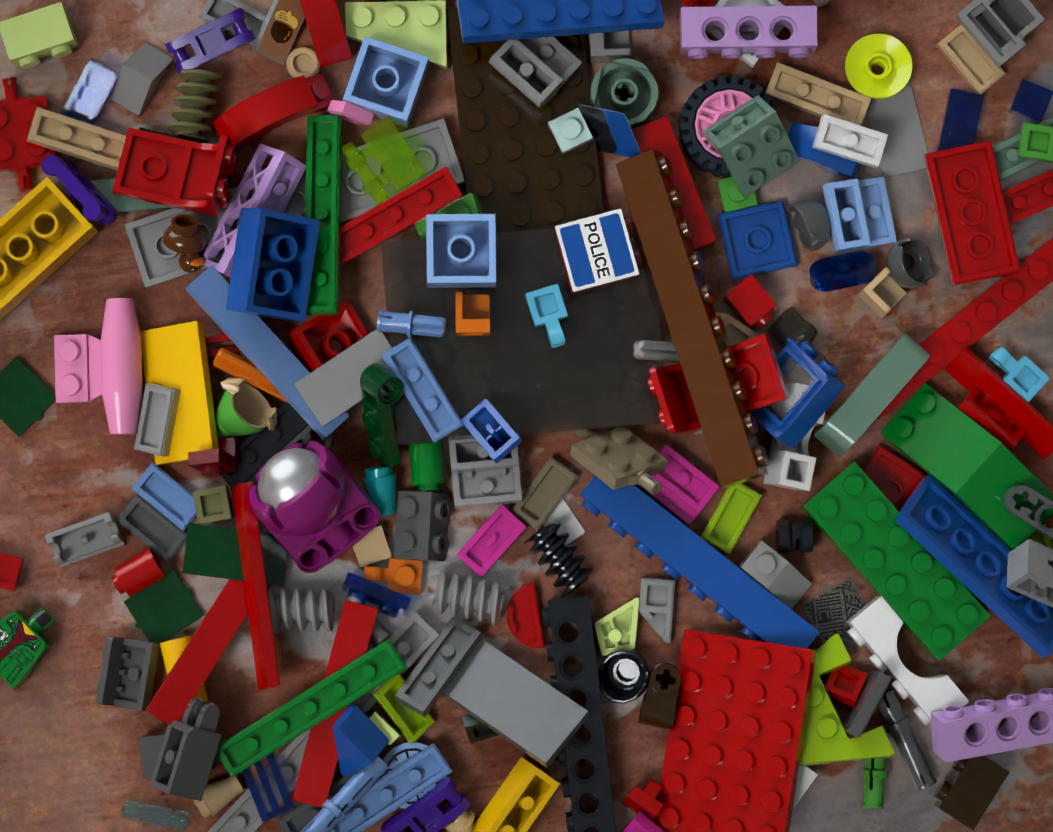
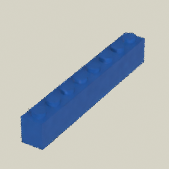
M594 476L579 495L584 499L581 505L596 517L601 512L610 519L611 522L607 526L619 536L624 538L628 534L635 539L637 543L634 547L649 559L655 555L664 562L661 569L675 580L681 576L691 585L687 589L702 601L708 597L717 604L714 611L728 622H731L734 618L744 626L741 632L750 640L759 641L761 639L767 643L807 649L820 633L635 485L625 486L614 491L602 480Z

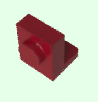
M233 437L218 439V449L188 452V466L200 471L201 475L206 477H218L222 473L237 472L238 440Z

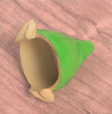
M228 378L220 382L225 392L217 408L215 420L217 438L224 439L231 436L252 435L262 431L265 427H268V430L274 431L278 422L277 408H271L260 390L244 382L245 379Z

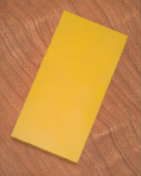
M192 321L140 331L145 384L153 383L181 390L169 456L154 455L155 465L188 461V452L218 449L203 321Z

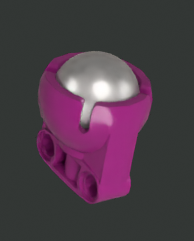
M309 441L307 446L303 443L290 445L272 456L256 474L255 480L257 485L251 486L248 493L250 505L255 516L292 557L298 568L305 573L316 572L334 561L366 536L380 520V512L369 494L364 491L337 456L327 447L316 441Z

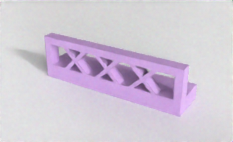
M260 143L202 257L205 261L203 266L209 268L212 265L219 273L230 278L238 226L233 231H231V227L234 221L240 217L241 208H263L284 213L306 169V165L286 152ZM267 155L272 156L268 167L262 171L261 167ZM255 187L256 191L253 197L247 201L246 197L249 191ZM225 247V252L219 264L215 263L214 260L219 250Z

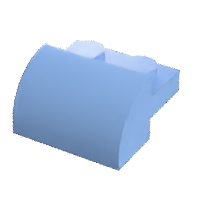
M884 177L831 182L822 186L826 209L831 220V234L835 253L857 252L861 249L892 245L897 242Z

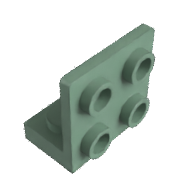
M759 95L702 131L707 142L722 156L740 194L744 197L750 195L799 162V158L777 112Z

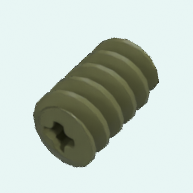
M203 69L182 70L179 76L186 82L179 83L176 89L183 95L174 98V104L180 107V109H173L171 111V117L178 122L169 123L168 129L179 137L207 143L209 140L200 134L202 131H211L212 127L204 123L203 120L205 118H214L215 114L207 110L206 106L217 105V101L211 98L209 93L220 92V88L214 85L212 80L222 79L223 77L218 73Z

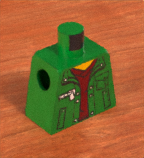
M43 606L29 619L22 611L15 610L0 620V676L12 689H18L25 683L52 647V643L43 633L56 620Z

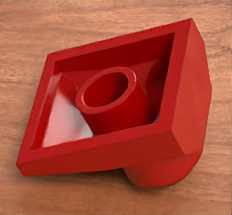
M349 300L339 305V315H319L290 332L293 349L303 366L310 373L369 334Z

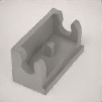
M112 512L98 515L45 535L47 544L53 549L55 555L53 559L56 564H60L61 568L125 545L115 513Z

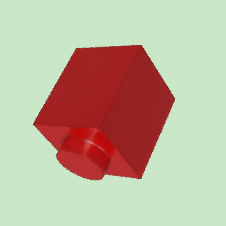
M752 274L729 291L723 298L740 321L748 328L756 325L760 329L775 317L771 311L775 309L777 304Z

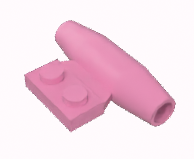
M106 299L101 340L89 334L54 335L56 403L92 402L102 396L110 435L137 434L143 396L142 341L134 299Z

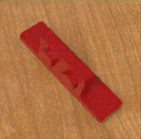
M964 348L945 368L946 372L969 392L957 407L960 411L999 440L1009 451L1022 439L1043 459H1046L1053 452V425L968 348Z

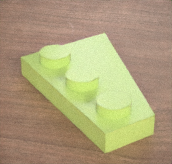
M446 0L345 2L346 38L362 43L364 36L429 57L430 63L447 69Z

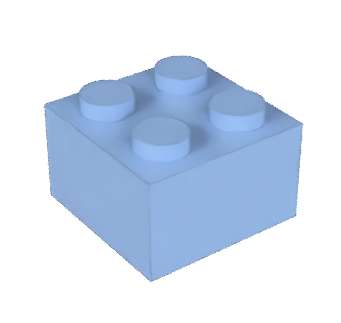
M364 36L343 101L350 102L374 113V117L409 128L430 67L429 57Z
M426 214L427 288L496 287L495 214Z

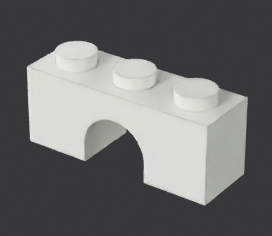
M785 384L790 399L779 402L777 417L781 421L810 386ZM825 412L795 449L772 436L768 456L769 465L766 467L768 474L765 475L763 484L790 490L810 491L816 457L809 456L808 443L814 427L818 424H823Z

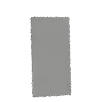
M909 80L904 89L892 97L885 99L871 98L866 111L870 128L888 134L880 161L884 178L926 169L924 155L928 153Z
M377 329L294 384L321 426H324L361 401L363 397L360 377L365 368L372 364H381L390 371L381 354L392 349V346L382 332H378Z

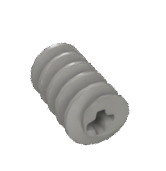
M441 570L433 604L437 602L439 613H444L448 605H450L452 616H457L461 608H464L465 619H470L473 613L477 611L478 622H483L487 615L490 614L492 625H497L506 588L503 593H500L499 582H494L491 588L487 590L485 579H481L478 585L473 587L472 576H468L464 583L460 584L459 573H454L450 581H447L446 570Z
M271 587L267 588L273 630L279 629L281 621H283L286 630H292L295 621H297L300 631H305L309 621L314 631H319L322 621H324L327 631L333 630L335 596L333 594V597L329 598L326 588H322L319 598H315L312 588H308L305 598L301 597L299 588L294 589L292 597H288L285 588H281L278 597H274Z

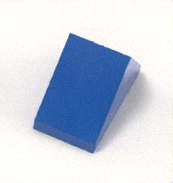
M487 398L461 419L464 426L496 463L501 461L523 441L520 435Z
M353 704L348 706L333 725L341 775L346 777L371 764L389 742V739Z

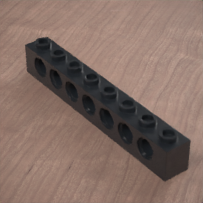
M589 596L547 600L548 607L542 608L544 628H551L552 641L546 642L548 662L555 661L556 675L550 676V685L565 696H568L570 692L575 690L583 692L586 696V703L583 708L589 712V717L582 724L590 730L589 739L582 744L575 743L570 739L559 753L560 764L566 763L568 777L561 778L563 797L571 799L572 811L565 812L567 831L584 832L590 827H595L601 832H616ZM566 622H571L578 628V636L572 642H564L559 637V628ZM570 656L578 657L582 662V670L576 676L565 674L562 668L564 660ZM581 759L592 761L594 764L593 773L586 778L579 777L574 771L577 761ZM592 793L598 798V805L593 811L586 812L579 807L578 801L583 794Z

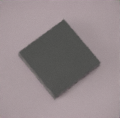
M870 671L855 707L850 708L842 723L847 734L856 738L861 737L891 681L890 676L881 671Z

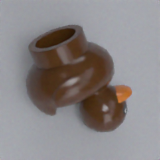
M187 214L173 217L171 225L164 232L163 244L170 250L181 253L179 265L185 272H196L205 263L198 253L204 248L206 242L205 235L199 228V220Z

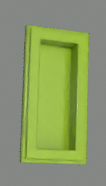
M743 484L728 487L701 538L730 554L762 495Z
M399 673L386 681L373 695L412 745L435 721L429 712L424 718L396 701L395 695L405 683L404 678Z

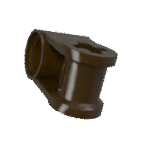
M661 662L652 668L649 685L643 696L638 723L672 730L681 683L679 671L673 664ZM664 669H668L670 676L674 678V682H668L666 687H661L660 680L656 679V675H662Z

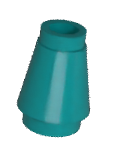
M387 465L365 469L366 477L363 480L371 499L380 512V516L396 513V472H393L392 467L389 468Z

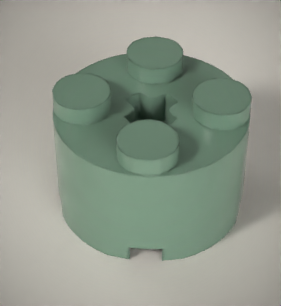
M621 58L605 65L596 73L591 85V107L624 113L631 129L646 124L652 117L658 100V85L652 73L643 63L634 59ZM622 90H627L628 96L631 97L627 98L626 102L620 101L618 96Z

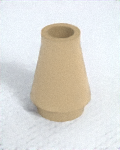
M229 776L207 784L202 801H193L204 819L210 815L214 818L244 790L236 776L233 778Z

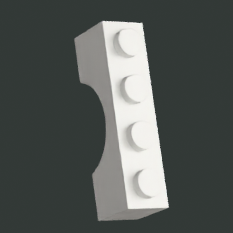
M882 596L874 597L846 621L851 627L847 631L849 636L859 647L864 644L873 654L869 657L870 661L879 671H887L895 680L891 683V686L903 700L907 697L911 699L916 705V708L913 709L914 714L925 726L931 723V712L942 711V708L948 705L964 707L969 702L948 675L939 674L932 677H919L911 673L903 665L897 652V636L903 621Z

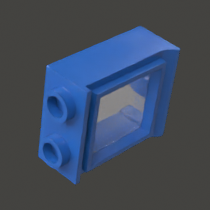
M788 338L787 341L789 343L776 358L790 399L751 413L775 439L795 449L846 385L837 377L839 373L837 368L825 359L821 362L817 358L820 352L805 340L800 344Z

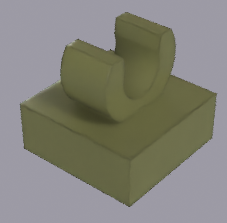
M228 485L192 491L198 524L203 525L234 519Z

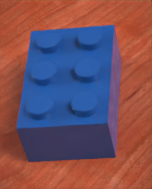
M241 208L226 310L305 322L320 220L263 208Z

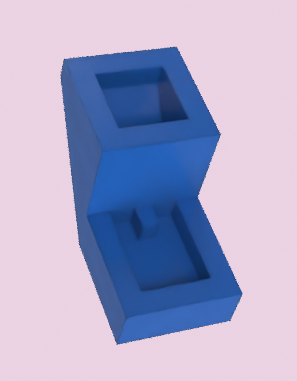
M792 122L788 137L800 161L814 163L830 174L855 178L860 163L812 148L818 127Z

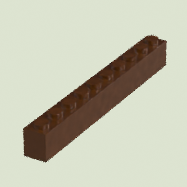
M653 149L616 164L720 486L732 487L767 475L768 456L764 447L758 444L755 435L758 432L757 422L753 414L748 413L744 400H747L746 389L742 381H737L734 371V368L737 366L733 351L726 347L723 335H726L725 325L721 317L715 314L712 305L715 302V295L710 284L705 283L702 271L705 270L704 261L700 253L694 250L691 241L694 238V231L689 220L684 219L681 207L684 206V201L679 189L673 186L670 177L673 174L672 164L666 155Z

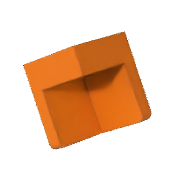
M455 292L456 336H490L489 295H462V292Z

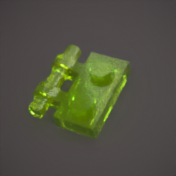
M389 116L360 134L367 147L358 151L354 143L349 142L341 148L347 157L346 163L350 170L356 171L364 183L362 188L367 196L372 195L377 205L389 199L382 188L384 185L391 182L396 191L400 192L426 175V172ZM372 157H375L384 171L376 177L366 163Z

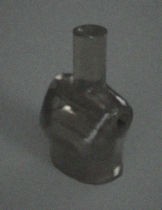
M794 307L785 310L768 328V332L777 339L782 349L789 343L787 339L791 338L800 344L805 340L818 350L813 344L818 330L814 325L802 318ZM820 352L817 358L822 362L823 359L826 360V357Z

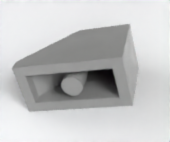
M759 541L738 566V568L790 609L795 606L811 586V583L796 568L763 541Z

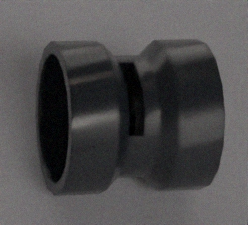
M800 519L797 523H791L788 520H777V552L789 553L793 549H798L802 553L813 552L812 520Z

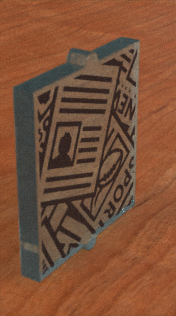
M851 578L831 589L824 588L822 594L802 604L813 627L820 632L818 636L823 644L834 634L839 633L845 648L851 645L854 647L858 646L847 633L851 627L846 621L862 609L865 603Z

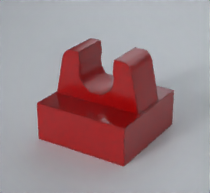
M652 779L645 784L642 790L634 786L627 793L621 804L636 814L641 811L646 817L653 820L663 806L662 803L655 799L662 786Z

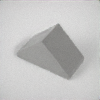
M145 42L123 63L111 100L140 117L173 64L174 59Z

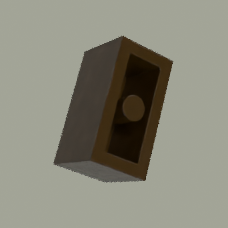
M985 756L954 761L952 769L955 772L948 782L946 780L941 782L934 794V798L937 800L933 806L972 830L975 829L1010 773Z

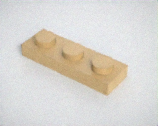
M778 62L765 93L766 95L769 94L774 100L818 117L826 114L860 126L871 101L869 97Z
M37 107L27 142L117 171L126 136Z

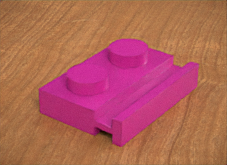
M666 445L660 452V455L667 459L666 469L664 472L652 476L662 483V489L658 494L652 495L641 485L639 487L686 524L690 525L720 486Z

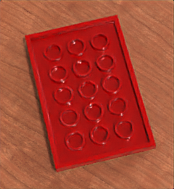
M684 629L678 667L681 676L677 698L678 704L673 728L668 732L660 783L662 788L658 796V801L663 806L655 817L654 822L664 832L790 831L817 650Z

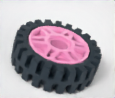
M721 76L715 80L710 79L689 96L681 112L679 136L685 154L690 157V161L694 165L696 164L700 167V170L705 173H712V176L732 177L722 156L707 142L702 131L758 95L777 112L776 106L772 103V98L769 94H765L761 86L754 85L751 80L746 78L744 80L739 79V76H731L729 78Z

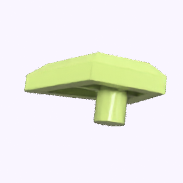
M638 597L594 623L602 656L609 655L620 649H635L639 610Z

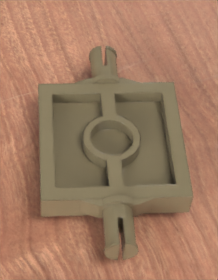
M586 424L577 427L576 436L580 437L582 441L572 444L570 456L615 491L625 486L641 485L652 495L660 492L662 483L652 476L665 471L667 459L623 425L601 434L595 433Z

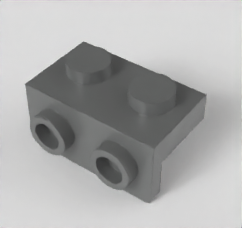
M398 491L394 559L446 560V552L449 548V539L447 537L448 519L451 514L449 494Z
M108 636L102 653L103 665L101 677L97 685V704L145 711L151 701L160 644Z

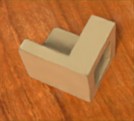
M887 267L858 294L881 318L907 294L888 275L891 271Z

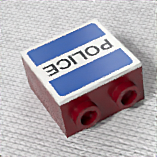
M621 208L554 227L553 232L571 297L635 280L639 276L638 270L643 269L638 249H632L629 237L634 236L629 216L623 217Z

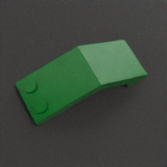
M926 383L921 386L880 432L884 439L951 491L1010 550L1031 539L1038 530L1013 516L1005 509L1003 505L1004 493L1014 485H1024L1032 488L1052 502L1053 494L999 440ZM1024 492L1021 495L1014 494L1013 499L1016 501V509L1019 506L1026 507L1031 511L1036 508L1037 505H1031L1023 499ZM1048 508L1041 513L1040 522L1042 525L1053 515V509Z

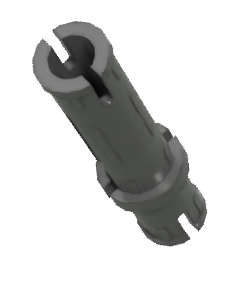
M889 689L885 691V696L890 705L887 704L883 695L878 703V707L887 723L885 729L887 733L892 734L916 785V790L920 791L925 789L926 786L921 774L924 776L928 787L934 785L937 780L934 778L909 725L912 721L909 715H904L894 689Z

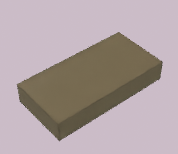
M550 457L522 495V503H516L511 512L539 531L578 476Z

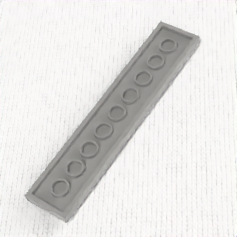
M444 118L342 152L341 225L348 223L446 166L458 186L465 184ZM306 169L284 213L305 217ZM238 187L230 189L228 205L226 208L221 207L219 217L172 208L124 224L146 289L208 269L202 265L199 270L193 273L183 271L179 265L181 253L174 252L163 244L164 232L171 225L172 218L177 215L187 214L196 217L199 220V228L204 233L206 240L204 248L198 252L203 257ZM255 187L249 191L246 197L247 201L253 197L256 191ZM239 218L234 221L231 231L237 228ZM225 247L219 250L214 260L215 263L219 264L225 252Z

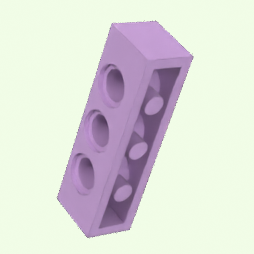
M817 6L681 7L679 14L680 54H688L690 59H704L708 57V54L721 53L722 58L726 59L740 58L742 53H755L756 58H773L775 53H789L791 58H804L809 56V52H815L818 46ZM712 26L718 27L722 30L724 37L718 41L710 40L706 36L705 30ZM744 26H750L755 29L757 37L754 40H745L740 36L739 29ZM785 26L790 31L791 37L786 40H780L775 37L773 28Z
M1043 688L1038 690V693L1031 695L1010 694L1006 696V699L998 701L990 699L977 700L974 705L964 707L948 705L943 707L942 711L930 713L933 752L946 763L1053 743V688ZM1037 712L1036 717L1030 721L1032 715ZM1006 718L1004 724L998 727L1000 721ZM974 724L972 730L966 733L968 727Z

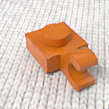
M389 558L388 568L365 566L364 580L387 582L386 592L420 595L423 561Z

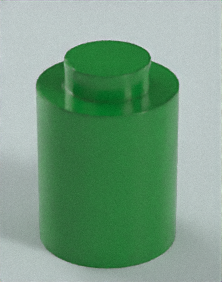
M442 442L409 445L412 486H419V492L439 491V484L446 483Z

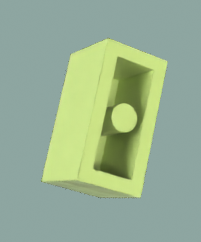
M62 2L0 22V33L8 58L15 67L20 66L22 69L31 68L40 64L39 59L51 55L53 58H61L71 54L73 48L79 47L68 11Z

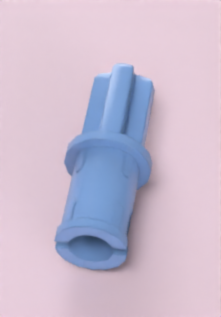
M379 310L378 313L380 316L377 318L378 332L407 334L408 338H412L413 335L443 337L446 332V319L443 317L415 315L414 311L398 313Z

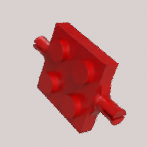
M10 77L11 91L8 78L2 79L5 99L0 101V172L10 171L17 173L19 191L26 192L25 178L28 191L34 189L31 170L42 166V161L45 157L49 155L56 156L55 150L27 142L37 107L48 110L46 95L31 98L19 97L17 78Z

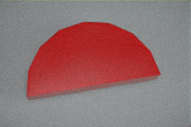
M531 582L521 586L512 595L507 605L506 621L510 632L520 643L531 648H545L535 582Z

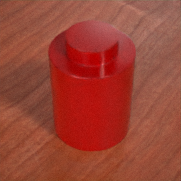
M148 548L114 567L116 575L112 576L111 579L121 595L126 592L129 597H132L164 579L166 574L152 549Z

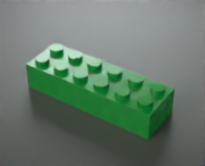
M855 461L849 463L800 506L801 510L812 520L815 526L873 592L885 599L903 621L902 625L933 660L941 661L990 617L989 613L967 588L894 520L899 511Z

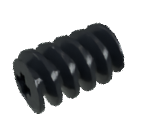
M559 521L547 525L523 542V544L534 541V545L529 551L530 554L542 553L537 564L539 566L550 564L545 575L547 577L558 575L553 586L555 588L566 586V589L561 594V597L564 598L589 580L588 577L594 568L592 566L580 567L586 557L584 555L573 557V553L578 546L577 544L565 546V542L570 535L568 532L557 534L562 525Z

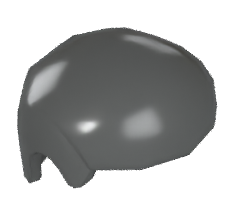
M813 199L802 200L788 205L786 210L788 212H795V216L789 224L791 227L799 230V238L803 247L810 251H815L825 246L831 236V220L825 206Z
M910 237L897 241L890 248L886 260V266L891 271L889 273L890 277L899 286L904 288L926 286V282L934 276V272L931 269L932 258L929 248L920 239Z

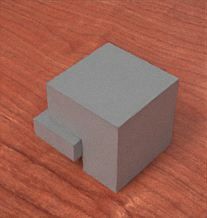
M974 0L955 16L998 68L1025 47L1026 43L1023 40L1031 35L1045 20L1029 0Z

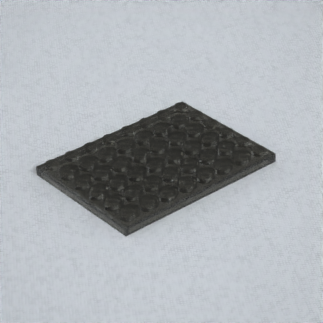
M631 222L634 236L629 237L632 249H638L642 260L643 269L638 270V278L572 297L553 232L554 228L496 233V287L427 288V240L381 242L386 311L398 313L414 311L415 315L443 317L446 319V332L443 337L413 335L411 339L460 420L487 398L519 435L660 424L659 410H661L658 398L650 390L648 378L651 377L649 369L655 366L663 367L664 362L636 359L633 355V345L636 341H662L657 290L635 222ZM558 284L568 314V318L559 321L566 342L565 345L552 349L545 325L537 328L534 326L525 293ZM455 292H462V295H489L490 336H456ZM388 332L389 343L392 348L408 339L407 334ZM403 392L401 398L394 403L398 446L433 443ZM463 424L461 428L437 442L474 439V436Z

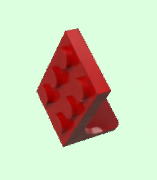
M128 128L112 192L117 196L219 217L221 207L226 208L230 198V188H227L229 175L235 176L238 166V156H234L235 146H232L230 137L226 134H221L219 143L206 144Z
M764 333L727 347L733 351L737 366L734 368L737 381H742L747 392V400H744L748 413L790 399L769 334ZM681 363L650 368L651 377L648 378V384L652 394L658 398L661 407L659 419L662 426L668 429L671 434H692L702 430Z

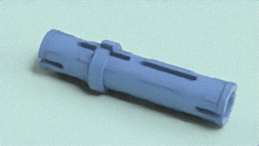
M377 756L371 764L358 770L330 801L326 800L322 804L323 808L302 830L304 832H329L338 822L342 823L346 819L345 815L351 807L389 769L387 764Z

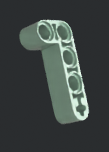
M904 333L839 408L818 428L813 436L838 458L842 456L862 436L931 355Z

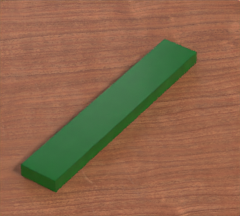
M340 115L307 116L305 217L320 220L306 316L339 315L343 118Z
M388 639L218 745L217 755L231 778H233L408 667L392 641Z

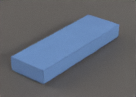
M411 338L381 354L390 371L402 380L405 396L434 443L463 426V423Z

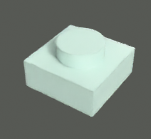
M579 108L548 122V126L562 154L593 140V136Z

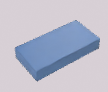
M153 462L131 488L183 531L188 528V523H192L197 517L193 494Z

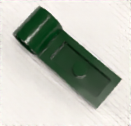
M372 364L365 368L360 377L363 397L361 400L364 410L362 421L368 430L369 441H367V447L374 459H379L391 468L401 463L391 405L401 398L404 392V384L401 379L381 364Z

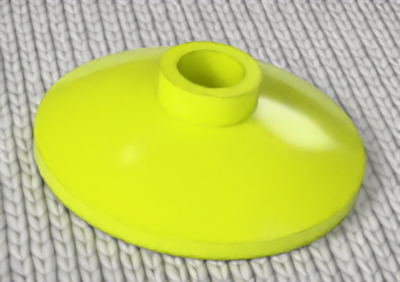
M870 34L856 41L850 48L846 56L845 72L849 83L858 93L873 99H885L898 94L909 82L912 74V58L906 46L895 37L887 34ZM878 65L883 68L884 72L876 75L872 72L871 68Z

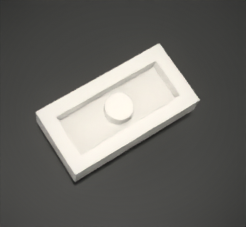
M824 114L821 116L812 148L877 168L881 161L888 134Z

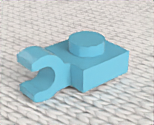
M558 284L525 293L535 328L545 325L552 349L565 345L566 341L559 321L568 318V314Z
M1000 347L999 349L996 348L988 357L996 367L1007 373L1002 380L1027 402L1050 379L1026 355L1016 361L1009 352Z

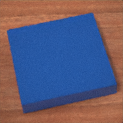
M783 200L717 214L731 281L747 278L751 274L756 276L798 266Z

